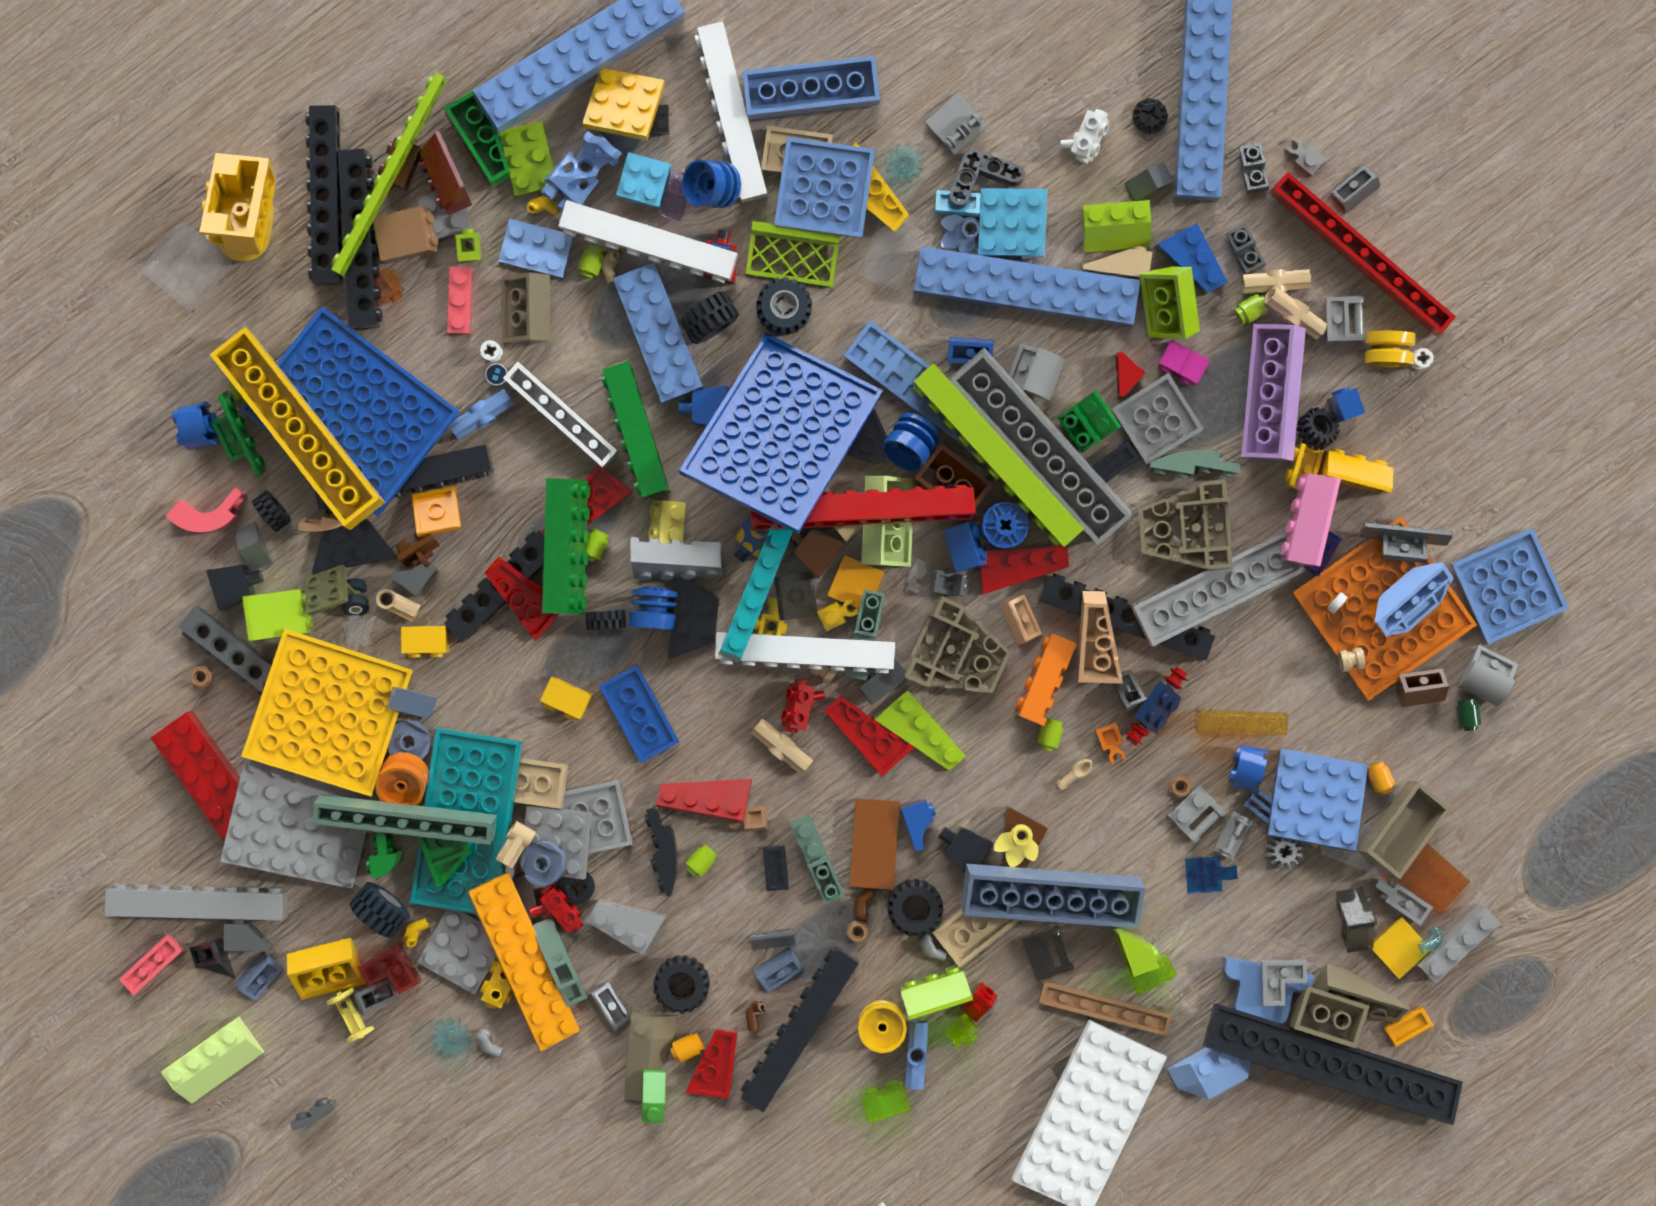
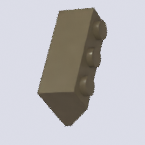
M523 273L502 277V343H540L551 341L550 275Z
M1306 986L1293 1003L1287 1024L1296 1030L1356 1048L1370 1006Z

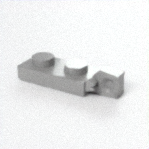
M1376 878L1372 884L1382 892L1379 897L1419 925L1423 924L1433 909L1431 905L1396 882L1394 883L1390 880L1386 884Z

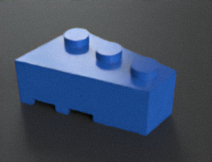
M1197 223L1165 239L1154 247L1173 266L1192 267L1194 286L1203 295L1218 289L1228 282Z

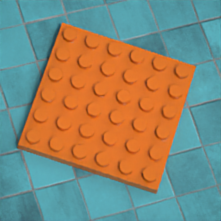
M1398 517L1393 522L1388 524H1398L1402 527H1408V525L1402 517ZM1368 538L1291 592L1337 659L1338 651L1347 650L1352 652L1354 648H1362L1365 656V669L1357 670L1354 667L1347 673L1367 701L1397 682L1399 674L1411 672L1477 626L1449 585L1441 604L1406 633L1386 637L1375 622L1379 597L1412 568L1434 564L1429 555L1426 563L1381 559V539ZM1342 592L1348 598L1335 614H1332L1327 610V607Z

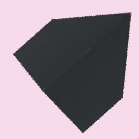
M223 937L189 947L195 968L201 967L235 978L228 953L224 951Z

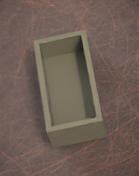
M1407 781L1357 849V852L1389 878L1401 879L1451 811V808L1419 781Z

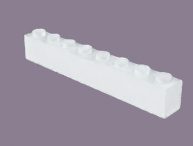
M722 21L698 27L699 35H695L698 49H703L704 56L700 57L703 70L708 69L709 78H706L708 90L714 92L715 99H712L711 102L714 113L719 112L720 120L717 121L719 133H724L726 142H722L725 156L730 155L731 164L737 168L740 174L741 191L739 197L741 202L745 203L767 197L724 23Z
M566 200L559 223L563 234L576 237V234L585 236V241L597 244V241L606 243V247L618 250L621 247L627 249L626 253L639 257L640 254L649 256L648 260L656 263H661V260L670 263L669 266L682 270L685 267L691 269L690 273L703 277L704 274L712 276V280L724 283L725 280L731 281L738 254L568 200Z
M717 632L715 659H720V664H733V660L718 655L726 633ZM751 634L741 660L742 665L755 666L756 661L764 662V666L778 667V663H787L788 668H800V664H809V669H822V665H830L831 670L844 671V667L848 666L853 667V671L867 672V668H876V673H889V669H894L895 642Z

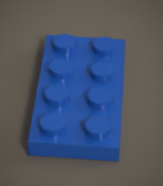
M638 664L599 685L640 763L680 742Z

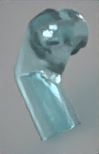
M1440 927L1431 928L1429 930L1431 937L1418 943L1421 953L1441 945L1444 933L1441 932Z

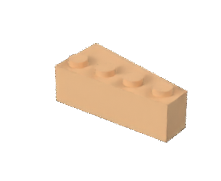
M1083 591L1077 661L1078 682L1123 684L1105 592Z

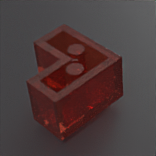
M401 942L357 967L368 987L388 976L398 995L422 981Z

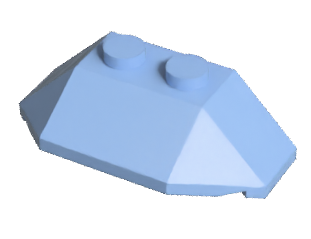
M1443 562L1412 568L1379 597L1375 622L1386 637L1408 632L1441 604L1449 584L1454 579Z
M1204 1048L1167 1068L1179 1090L1211 1099L1248 1079L1252 1062Z

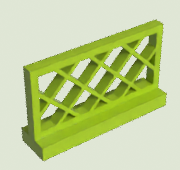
M752 222L746 274L770 278L779 277V279L788 277L789 280L794 278L797 282L833 287L841 235L776 226L773 223ZM756 235L765 236L770 245L759 251L755 245ZM769 237L778 238V239H776L774 242H772ZM780 239H786L792 246L784 254H781L774 245ZM791 240L799 242L796 245H794L791 242ZM802 242L809 243L814 250L805 258L802 257L796 248ZM813 244H819L821 246H819L816 249ZM825 245L834 247L833 256L827 261L818 252ZM772 246L780 257L769 264L762 253ZM754 249H755L758 254H756V255L753 257V251H754ZM794 249L801 258V261L790 267L784 256ZM816 252L823 264L812 270L805 260ZM760 255L767 266L761 271L751 270L752 260ZM782 259L789 270L783 274H776L771 266ZM832 260V265L830 268L827 263ZM802 262L811 272L804 278L798 277L793 271ZM824 265L830 272L829 282L819 280L815 274ZM769 268L772 273H768V272H764V271ZM791 271V273H792L794 276H788V275H786V274ZM813 275L815 279H808V277Z

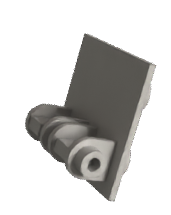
M959 93L954 95L925 121L954 155L987 126L982 120V115L979 112L976 113Z

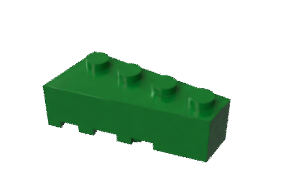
M473 91L445 106V116L490 188L493 189L510 179L509 167L498 134L475 101Z

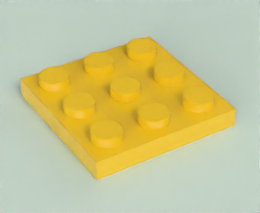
M610 69L600 71L582 123L583 128L647 141L665 86L664 80Z

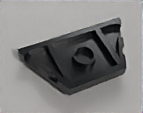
M364 519L351 530L342 525L322 532L312 575L340 565L351 568L395 559L397 555L388 546L381 534L377 532L371 521Z
M682 577L677 578L676 592H678V597H675L674 602L677 603V606L674 607L673 614L676 615L675 629H671L668 658L682 655L715 642L719 598L695 582L683 579Z

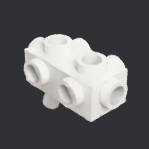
M1096 109L1095 112L1087 110L1079 132L1074 134L1073 139L1061 140V149L1072 148L1071 152L1076 156V160L1088 164L1089 161L1092 162L1093 158L1100 151L1099 143L1102 136L1106 135L1109 128L1108 113Z

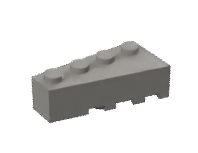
M631 537V565L634 579L649 581L652 578L672 580L673 578L682 577L683 579L690 580L695 577L714 579L718 576H723L721 543L692 541L690 545H686L681 540H672L667 544L660 543L659 539L649 538V542H639L638 537Z

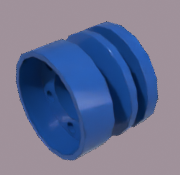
M700 159L692 161L682 175L683 195L692 206L730 207L737 201L741 191L740 174L737 168L729 162Z
M904 413L894 425L893 431L885 439L882 445L883 453L888 460L903 470L909 472L920 471L927 462L930 453L933 452L941 438L940 432L933 423L923 416L915 413Z
M997 503L987 509L982 516L980 524L981 534L985 541L994 548L1007 549L1015 547L1024 540L1028 533V517L1024 510L1015 503ZM1001 520L1004 522L1007 520L1010 521V524L1008 525L1010 528L1009 531L1007 529H1004L1003 531L1000 529V527L1002 526V524L1000 523Z
M650 586L632 589L631 594L641 595V600H631L632 604L640 606V610L630 612L629 626L675 629L676 615L668 613L667 608L676 607L677 603L667 602L668 597H678V592L664 587Z

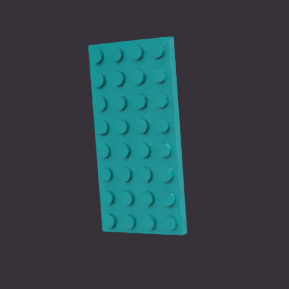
M436 728L424 806L497 815L496 832L490 845L468 842L472 853L448 881L439 888L435 885L419 843L410 903L477 914L467 891L504 873V864L495 858L507 840L506 836L511 826L523 741Z

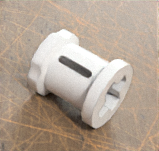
M486 341L480 348L482 357L490 362L499 361L503 354L501 346L495 341ZM489 347L497 349L496 351H494L493 357L487 354V352H489Z
M1427 348L1414 351V365L1411 367L1416 370L1429 367L1433 362V353ZM1417 357H1424L1425 361H1418Z

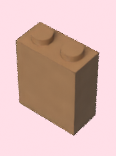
M418 206L374 218L373 223L380 261L392 263L438 252V238L434 233V216L430 208Z

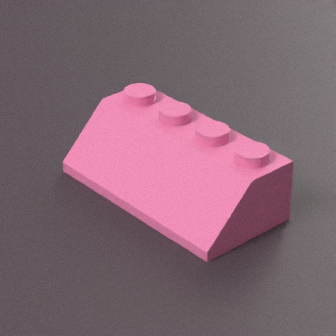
M1310 473L1302 474L1298 478L1296 483V490L1298 492L1296 499L1291 504V511L1293 513L1291 520L1286 525V533L1288 534L1286 542H1283L1281 546V560L1303 566L1321 565L1341 479Z

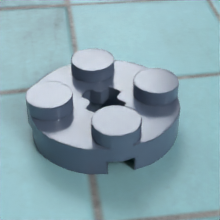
M416 720L401 721L394 726L388 744L390 755L410 753L422 760L431 749L432 735L421 722ZM412 736L414 738V746L405 747L406 742L403 741L404 738Z
M538 841L524 850L520 862L521 869H524L526 879L534 885L546 886L553 884L564 873L566 856L554 843ZM544 858L547 866L542 869L539 860Z

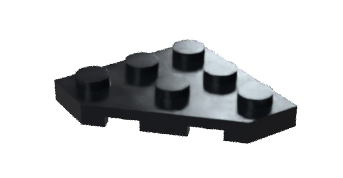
M873 409L847 454L876 465L887 460L882 450V445L887 435L875 409Z

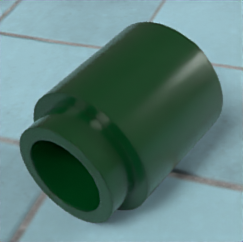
M1476 699L1458 700L1456 710L1459 727H1464V731L1478 730L1477 725H1482L1479 704L1476 703Z

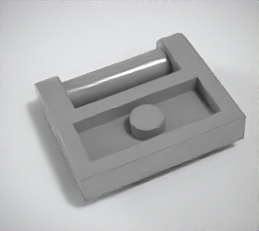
M1365 296L1325 298L1326 342L1365 341L1366 334H1364L1363 304L1365 303ZM1349 304H1354L1355 334H1350Z
M1198 784L1167 816L1196 844L1200 840L1199 837L1220 816L1223 817L1227 812ZM1211 806L1214 811L1192 831L1188 826Z

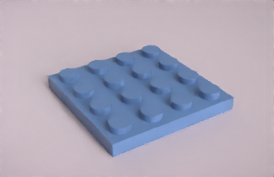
M787 137L774 225L862 238L875 149Z
M1533 528L1450 564L1486 645L1569 609Z
M1280 749L1267 836L1351 852L1357 851L1368 765Z

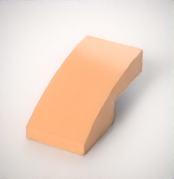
M326 513L322 516V520L304 517L299 521L298 530L309 532L326 531L340 527L342 523L334 513Z

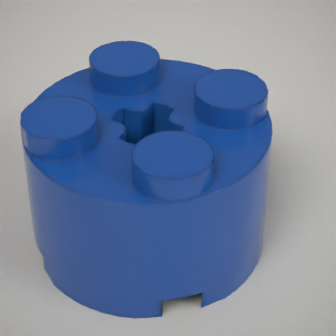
M204 401L179 407L177 411L172 412L173 421L177 425L178 433L176 434V439L179 446L184 445L188 450H195L218 444V441H215V438L218 436L211 424L217 417L215 412L210 413L208 408L211 405L208 402Z
M1242 744L1241 748L1236 747L1233 760L1237 761L1236 768L1230 770L1228 782H1232V787L1259 793L1260 789L1256 788V784L1262 783L1267 759H1263V755H1268L1269 751Z

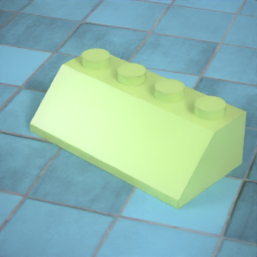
M865 476L864 493L871 489L879 490V492H888L892 488L910 491L911 488H914L912 478ZM913 522L863 525L861 564L911 567Z
M237 1017L165 1068L161 1073L175 1092L190 1103H194L263 1054L264 1050L242 1019Z

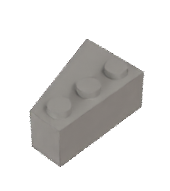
M599 899L586 922L639 954L644 955L667 914Z

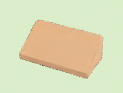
M1025 594L1000 605L1017 645L1042 635Z

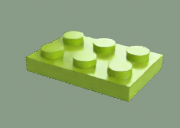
M540 121L505 130L500 134L509 167L515 197L540 192L546 184L543 179L554 169L543 122Z

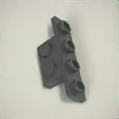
M1369 522L1363 524L1359 536L1381 539V559L1426 563L1428 560L1427 544L1447 546L1452 538V532L1443 529L1431 530L1423 529L1422 527H1402L1398 524L1383 525L1377 522Z

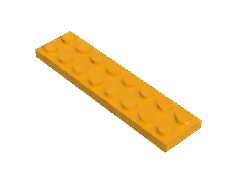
M505 872L467 891L538 1050L543 1051L579 1032V1027L570 1007L566 1006L535 937L536 932L509 872Z

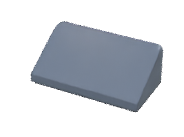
M392 687L387 708L428 719L438 697Z
M788 947L755 968L753 972L765 991L769 993L803 971L804 968L792 949Z
M263 951L236 982L237 989L253 1001H256L284 967L267 952Z

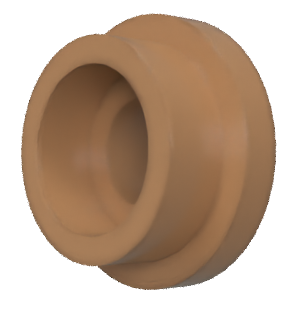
M205 666L195 667L190 673V681L197 688H205L212 682V672ZM200 673L205 675L204 681L199 680L198 675Z
M1177 775L1170 780L1169 790L1176 797H1185L1191 790V783L1187 777ZM1178 782L1183 783L1184 787L1182 790L1176 789Z
M858 920L851 922L847 927V937L854 943L863 942L868 936L867 925ZM860 928L862 932L860 935H855L853 930Z

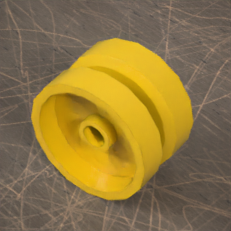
M1385 330L1366 332L1365 344L1379 349H1371L1365 352L1364 364L1387 368L1413 366L1415 354L1409 350L1402 349L1411 348L1415 345L1416 334L1406 331Z
M882 999L872 1001L863 1008L858 1019L859 1037L863 1044L871 1051L878 1053L891 1052L901 1045L905 1039L907 1027L905 1015L899 1006L892 1001ZM880 1024H885L886 1028L883 1029L881 1027L880 1029H878V1026Z

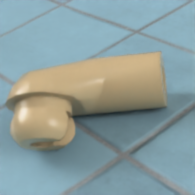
M616 250L608 251L605 254L601 266L608 284L613 283V278L617 277L614 268L620 259V254Z

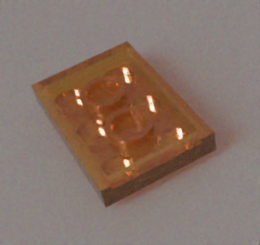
M1429 844L1424 846L1401 878L1406 885L1439 914H1442L1470 882Z

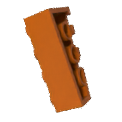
M1050 633L1049 637L1045 635L1040 648H1043L1040 657L1036 656L1032 668L1035 669L1032 677L1028 676L1024 683L1025 694L1023 697L1019 696L1016 702L1015 709H1017V715L1042 726L1045 725L1047 719L1044 718V715L1048 713L1053 705V694L1057 692L1063 679L1061 675L1066 671L1077 643Z

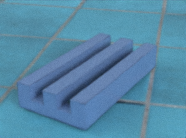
M1259 790V793L1252 792L1243 805L1269 824V818L1250 803L1254 801L1270 814L1271 809L1255 796L1259 794L1270 804L1272 803V798Z

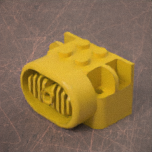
M215 154L211 178L206 183L207 198L206 201L202 202L203 217L200 234H205L211 244L218 245L221 252L232 260H253L262 255L270 243L276 181L269 158Z

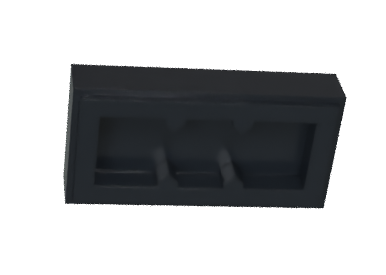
M1125 441L1091 467L1107 483L1140 458L1129 442Z
M785 845L763 846L767 891L789 889Z

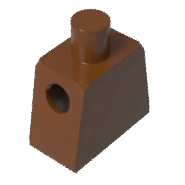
M811 528L807 535L800 531L799 534L792 532L790 537L793 542L799 545L794 554L818 578H820L844 545L842 542L814 528Z

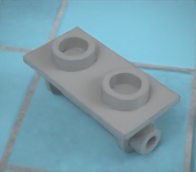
M1233 811L1213 850L1233 860L1253 821Z

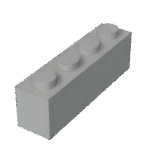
M1478 904L1440 939L1416 966L1430 981L1436 984L1488 936L1500 922L1486 907Z

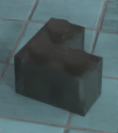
M1363 887L1336 891V907L1342 921L1341 936L1347 953L1372 949L1374 947V939H1377L1375 926L1378 923L1375 912L1370 910L1371 900L1369 895H1365Z

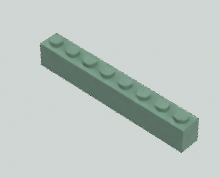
M322 794L316 799L313 807V824L488 845L493 841L496 832L497 815Z

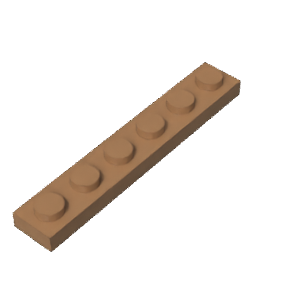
M1045 980L1043 981L1038 1000L1041 1004L1163 1036L1168 1035L1173 1016L1171 1013Z

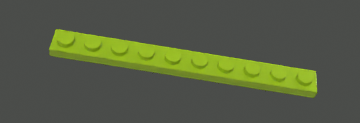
M436 72L434 77L431 76L426 83L427 90L424 96L418 98L415 105L417 109L414 115L408 117L403 136L399 135L394 144L396 148L394 153L386 158L384 163L386 168L382 175L379 174L373 184L375 188L372 194L366 196L361 215L357 214L352 224L354 228L351 234L348 233L342 242L344 246L340 254L337 253L332 260L333 267L331 270L343 277L447 83V79L443 75Z

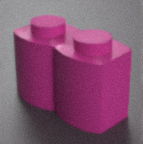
M1171 340L1157 365L1161 367L1159 370L1164 374L1169 373L1171 376L1173 373L1180 377L1179 381L1191 387L1192 384L1195 386L1198 384L1210 360Z

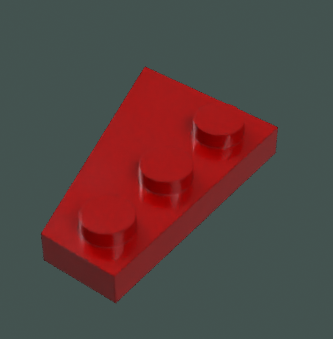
M715 1029L685 1093L729 1098L738 1031Z

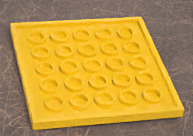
M284 629L241 757L371 797L399 711L387 708L392 687L407 689L413 670Z

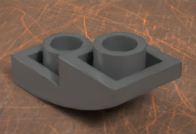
M1261 143L1240 146V161L1247 194L1269 190L1270 185L1265 169L1266 161Z
M1246 224L1225 234L1245 275L1266 266V262L1256 247V241Z
M894 659V669H889V673L873 674L858 689L868 702L873 705L906 679L904 677L905 671L898 661Z
M328 1097L315 1101L316 1104L310 1108L311 1114H309V1111L296 1114V1118L290 1122L292 1131L308 1126L323 1117L336 1104V1099L329 1100Z

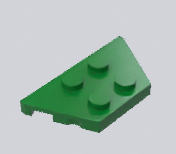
M417 836L437 888L442 887L472 853L468 842Z

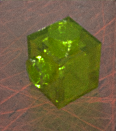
M967 1014L957 1017L943 1033L959 1049L965 1045L971 1046L978 1039L976 1034L981 1029Z

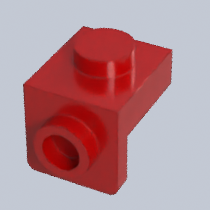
M980 982L972 993L973 1000L962 1003L960 1009L975 1022L992 1008L997 998V994L983 982Z

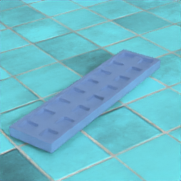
M869 321L843 357L973 454L975 451L970 445L965 447L958 440L957 437L960 434L955 429L950 431L942 422L945 418L941 413L935 414L929 408L928 404L930 401L925 396L920 398L912 389L915 386L912 382L930 365L872 321Z

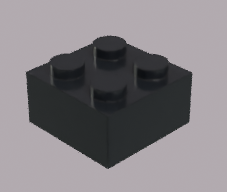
M658 105L649 135H670L668 105Z

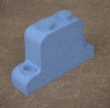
M1223 957L1222 970L1226 973V978L1237 981L1232 1003L1233 1009L1264 1019L1284 1023L1288 1019L1293 993H1301L1306 986L1312 987L1314 976L1307 972V983H1285V1006H1262L1261 963Z

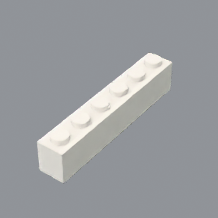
M519 362L503 377L504 380L603 468H606L619 453L618 450Z

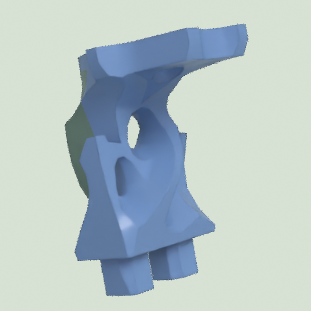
M586 131L583 136V145L574 157L573 153L569 151L543 179L546 184L542 188L541 193L549 200H552L557 193L563 198L556 205L562 212L566 200L583 205L587 196L599 182L596 179L599 169L606 163L610 166L616 165L619 162L617 158L622 153L610 145L604 137L594 136ZM584 162L590 164V169L586 172L580 169L581 164ZM569 163L566 171L564 172L565 165ZM581 181H586V187L580 189L579 184Z

